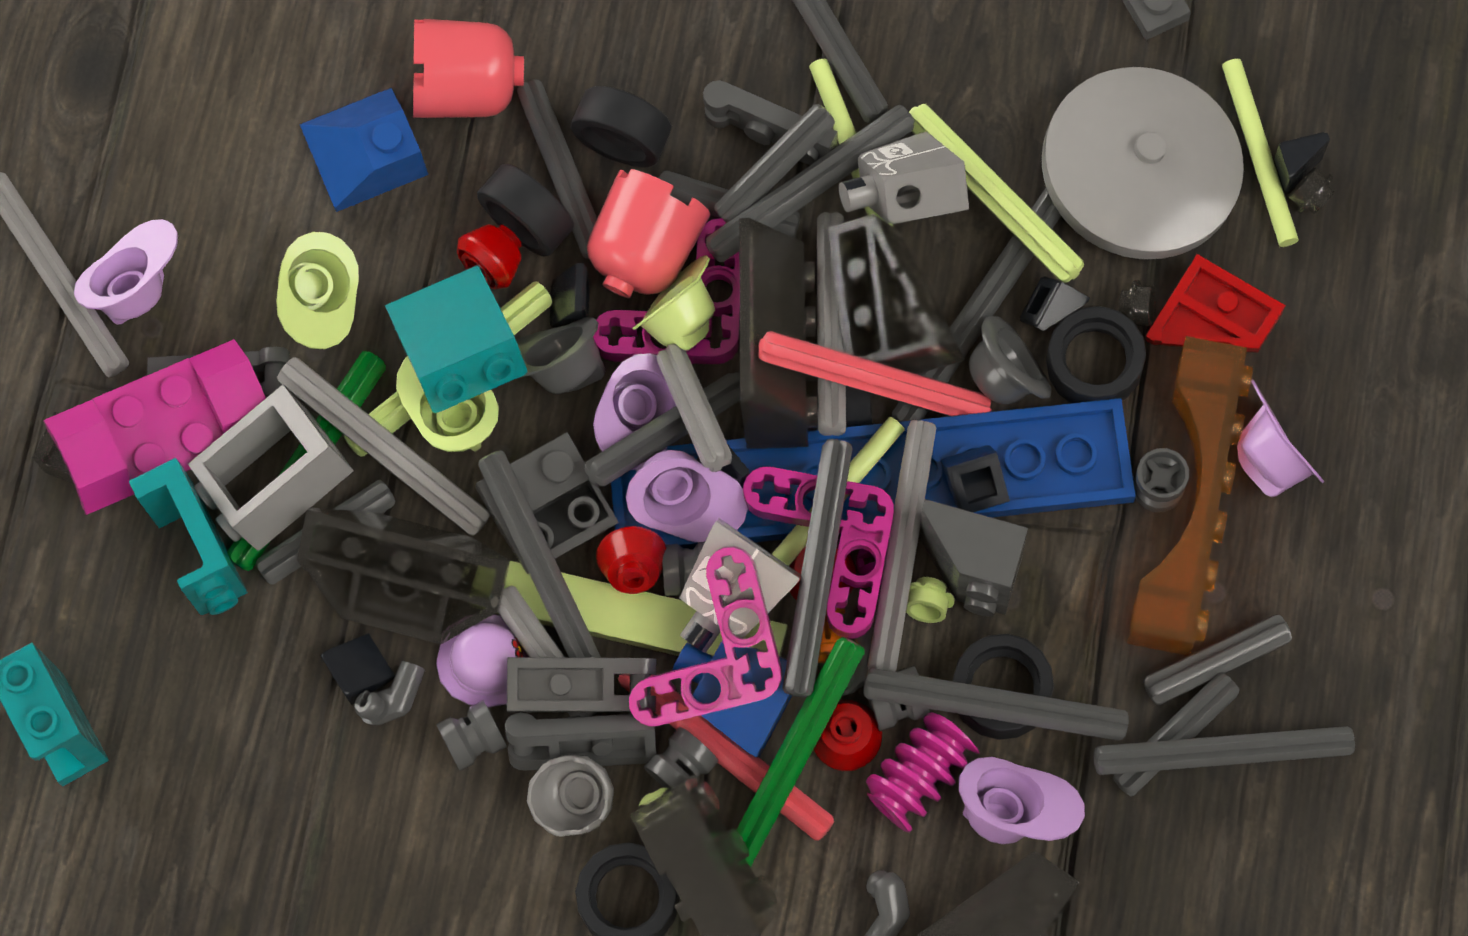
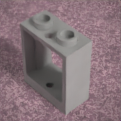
M283 384L188 463L200 481L194 486L198 495L212 510L218 507L222 514L216 518L221 528L233 541L237 542L243 537L257 551L262 549L354 471L310 411ZM292 431L307 453L240 508L225 485L287 433Z

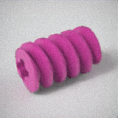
M933 712L927 713L924 716L923 721L928 731L921 728H913L909 737L914 747L905 743L897 745L895 753L899 762L892 759H884L880 767L885 778L871 774L866 780L871 794L867 793L871 802L891 822L908 833L913 829L906 817L907 812L910 811L924 818L927 812L920 798L926 796L938 802L941 796L934 783L939 780L953 786L956 782L948 768L954 765L964 770L965 766L969 764L963 755L966 749L980 754L973 742L954 723Z

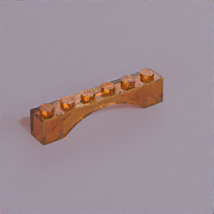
M1185 337L1180 353L1172 402L1185 423L1194 450L1197 473L1195 505L1190 522L1178 544L1159 566L1140 580L1135 596L1127 644L1189 656L1194 642H1204L1210 611L1201 609L1203 592H1213L1219 561L1209 560L1213 541L1222 542L1227 520V512L1219 511L1218 508L1221 492L1231 493L1236 463L1227 462L1230 444L1238 445V442H1240L1245 415L1236 413L1239 396L1248 397L1253 374V367L1244 365L1247 352L1246 347Z

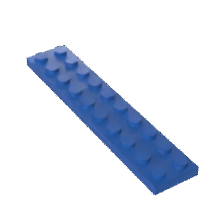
M1121 398L921 419L935 424L937 428L925 495L927 500L956 508L941 460L990 445L997 452L1010 501L974 512L976 514L992 518L1133 503L1136 495ZM910 421L899 422L905 431L860 482V484L883 489L890 495L894 505L907 428ZM882 424L846 427L845 433L840 436H824L817 430L726 440V442L749 469V473L760 467H775L818 475L822 445L827 439H838L852 445V461ZM693 444L668 446L666 451H683L695 459L698 458ZM630 470L611 482L613 511L619 522L615 525V530L627 526L643 527L658 534L665 544H679L682 548L694 549L698 542L687 541L666 532L649 528L637 522L628 511L626 493L629 482L637 473L636 470ZM765 481L762 489L754 488L752 492L759 494L760 503L769 504L773 496L788 498L787 510L795 511V494L799 486L790 484V495L777 493L774 490L773 482ZM815 490L810 491L803 500V505L807 511L813 505ZM849 495L843 504L841 520L846 521L847 510H852L863 514L864 523L873 524L875 516H884L885 513L877 510V502L873 500H867L865 508L850 507L849 498L851 495ZM747 510L745 521L737 531L756 543L784 540L796 525L763 519Z

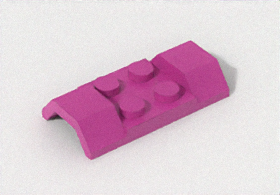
M235 339L43 421L62 455L75 484L83 510L88 515L134 495L129 483L130 480L174 458L178 459L186 472L191 470L188 465L189 462L265 400L266 396L248 357Z

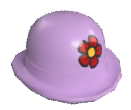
M484 614L467 618L450 630L440 644L436 666L441 684L452 697L468 705H474L484 700L489 708L507 704V657L529 656L500 615Z

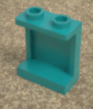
M478 265L385 305L402 347L411 362L434 413H439L519 378L528 371L516 339Z
M174 458L130 480V486L137 500L158 528L182 517L201 556L203 566L179 578L177 582L181 591L200 615L207 613L216 615L234 607L238 603V598L248 592L235 565L228 556L227 549L202 498L196 492L194 483L178 459Z
M33 643L0 660V701L29 756L35 761L45 757L57 782L62 787L109 761L64 674Z

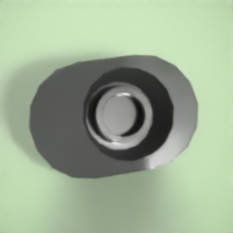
M586 317L566 326L539 331L516 340L528 370L521 377L531 376L545 390L552 394L576 391L601 380L606 371L601 360L600 351L593 338L598 329V321L594 317Z

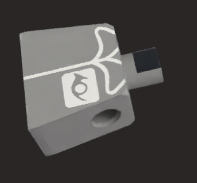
M928 132L919 133L861 153L858 157L860 177L839 183L840 199L847 212L870 207L886 223L890 224L969 209L964 161Z
M720 518L712 526L679 597L684 603L696 610L680 636L704 653L708 651L720 633L706 578L707 563L716 551L725 547L736 546L744 549L751 555L756 566L768 613L797 584L801 577L800 573ZM724 556V566L716 569V575L718 579H728L732 595H721L723 605L727 606L738 599H754L752 588L749 587L743 592L740 591L738 576L746 572L744 563H734L732 556ZM746 607L734 610L729 618L731 631L740 638H744L759 623L757 614L752 609Z

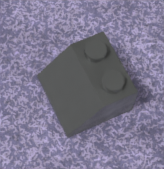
M925 499L921 516L920 540L951 594L954 596L955 601L964 603L966 610L977 615L991 617L994 616L995 612L1006 615L1021 564L1028 528Z

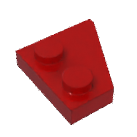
M1197 254L1146 334L1145 340L1156 345L1258 353L1284 312L1286 305Z

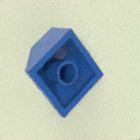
M392 88L300 124L336 212L428 175L420 148Z

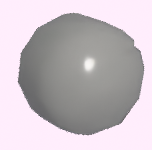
M564 755L544 763L529 781L527 804L534 821L549 833L559 837L579 835L591 832L598 828L601 822L606 820L612 810L614 787L606 769L589 757Z

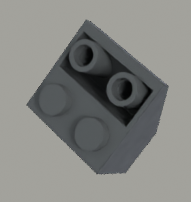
M568 432L510 464L554 559L619 523L599 487H595L590 483L589 476L584 471L585 462ZM482 479L476 483L475 488L499 531L528 575V569L485 479Z

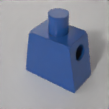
M723 640L714 656L700 651L687 642L672 670L727 657ZM734 647L737 658L748 653L751 667L747 673L743 674L745 683L754 682L757 690L765 689V680L773 676L770 667L761 668L756 652L760 649L754 647ZM780 656L782 680L778 689L771 696L763 700L701 715L754 757H759L763 753L793 697L783 691L787 659ZM700 673L692 679L693 682L698 684L693 693V697L697 701L711 703L719 698L721 684L714 675Z

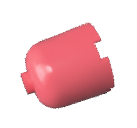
M435 19L414 20V64H424V73H414L413 118L495 116L504 111L511 102L514 86H524V56H514L512 39L498 25Z
M631 169L629 174L624 170H619L587 244L588 258L595 270L606 277L603 286L626 298H630L633 291L648 295L657 294L669 288L679 275L711 215L709 210L693 197L689 205L672 197L670 194L674 186L666 181L635 169Z

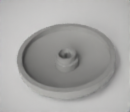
M1127 67L1109 70L1087 79L1074 88L1060 103L1051 119L1044 137L1041 155L1043 178L1048 194L1063 219L1079 235L1099 248L1135 259L1173 257L1186 253L1207 241L1227 219L1236 204L1243 181L1244 168L1241 145L1231 121L1222 108L1195 84L1175 74L1152 68Z

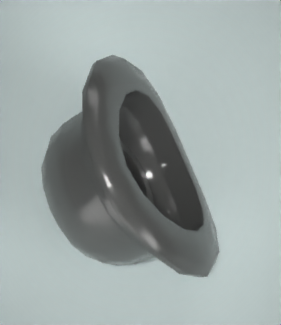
M986 316L981 326L983 340L976 346L969 361L972 379L979 390L987 398L998 404H1013L1029 394L1045 399L1050 398L1051 386L1020 335L1001 317Z

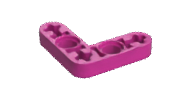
M722 218L712 219L706 223L697 240L696 260L705 255L710 258L708 268L705 269L701 276L705 287L713 280H724L733 288L732 294L727 300L718 303L713 302L715 307L713 316H722V335L724 338L730 339L722 340L720 348L716 349L710 347L709 340L702 339L690 350H686L691 364L725 363L734 357L739 347L743 249L724 261L725 266H715V258L706 247L707 236L726 224ZM606 311L596 319L599 324L593 338L600 351V356L606 360L622 362L635 354L651 353L658 355V352L665 349L655 346L651 341L652 335L644 328L642 330L643 348H637L636 337H621L618 345L611 346L609 345L608 338L602 336L610 334L611 327L613 326L621 327L623 335L638 336L637 329L633 330V327L643 320L647 311ZM712 317L709 319V331L705 338L711 337Z
M760 467L753 470L747 476L743 485V494L748 510L753 515L763 519L809 527L811 513L805 509L803 500L810 491L815 490L817 475L775 467ZM765 481H771L774 483V490L777 493L790 495V484L798 485L799 487L795 494V511L787 510L788 498L773 496L769 504L760 503L759 494L752 491L754 488L762 489ZM847 481L845 494L851 495L849 498L850 507L865 508L867 500H873L877 502V510L885 513L884 516H875L873 524H867L863 522L862 513L847 510V520H841L839 533H841L827 603V622L830 629L836 635L855 639L863 636L871 628L874 620L893 522L894 504L890 495L881 488ZM856 549L869 551L876 561L874 569L864 576L852 574L845 565V559L851 551ZM840 582H844L854 588L872 587L871 593L860 589L857 608L859 612L866 613L864 618L856 617L853 625L843 624V615L835 612L836 608L843 609L847 606L850 587L839 588Z
M736 546L722 548L710 557L706 566V578L727 657L650 676L641 680L632 689L629 697V709L633 717L641 724L660 726L763 700L771 696L778 689L782 680V667L756 566L751 555L744 549ZM724 556H732L734 563H744L746 572L738 576L740 591L743 592L749 587L752 588L754 599H738L727 606L723 605L721 595H732L728 579H718L716 575V569L724 566ZM746 607L752 609L759 618L760 626L758 632L750 638L737 637L729 627V618L732 612L738 608ZM765 640L768 651L758 650L756 653L761 668L770 667L773 676L765 680V689L757 690L754 682L745 683L743 679V674L747 673L751 667L748 653L737 658L734 647H751ZM709 673L719 680L721 693L716 701L702 703L693 697L691 682L696 675ZM681 679V696L689 709L679 711V700L665 703L661 707V715L654 716L651 708L642 709L640 700L647 696V687L654 686L657 694H666L676 690L671 680Z

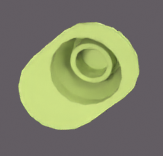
M324 232L305 234L298 237L287 248L281 263L276 299L277 315L284 330L296 342L308 348L327 349L338 345L349 334L354 320L359 282L358 264L353 251L342 239Z
M707 255L702 256L681 271L672 285L658 295L643 320L634 326L633 330L641 326L662 345L667 347L669 344H676L683 350H690L705 338L709 331V319L715 312L714 303L701 279L710 258Z
M408 356L403 360L397 373L396 389L402 405L422 436L433 447L446 452H458L468 449L476 452L479 450L481 443L491 435L498 422L499 406L492 390L439 413H434Z

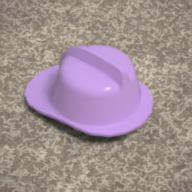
M163 219L150 220L138 225L127 233L102 258L94 262L81 274L75 283L74 296L78 304L87 309L102 310L117 325L148 312L161 297L164 279L163 268L172 258L178 244V232L174 225Z
M651 353L635 354L622 361L612 373L597 406L593 423L595 438L602 452L676 406L658 365L657 355Z
M1252 380L1251 382L1263 402V406L1239 437L1237 446L1238 458L1244 471L1263 493L1269 497L1278 496L1311 475H1315L1323 483L1324 480L1290 443L1257 384Z
M667 450L656 453L637 466V473L628 485L626 493L627 507L637 522L687 541L705 542L712 526L719 518L738 530L745 521L748 510L743 488L735 478L723 471L711 472L709 468H705L693 456L683 451Z
M995 757L977 758L967 764L959 776V792L965 804L963 816L968 819L971 827L978 835L990 842L1009 844L1015 843L1024 837L1047 841L1066 838L1079 829L1085 817L1084 802L1078 791L1066 780L1050 773L1020 766Z

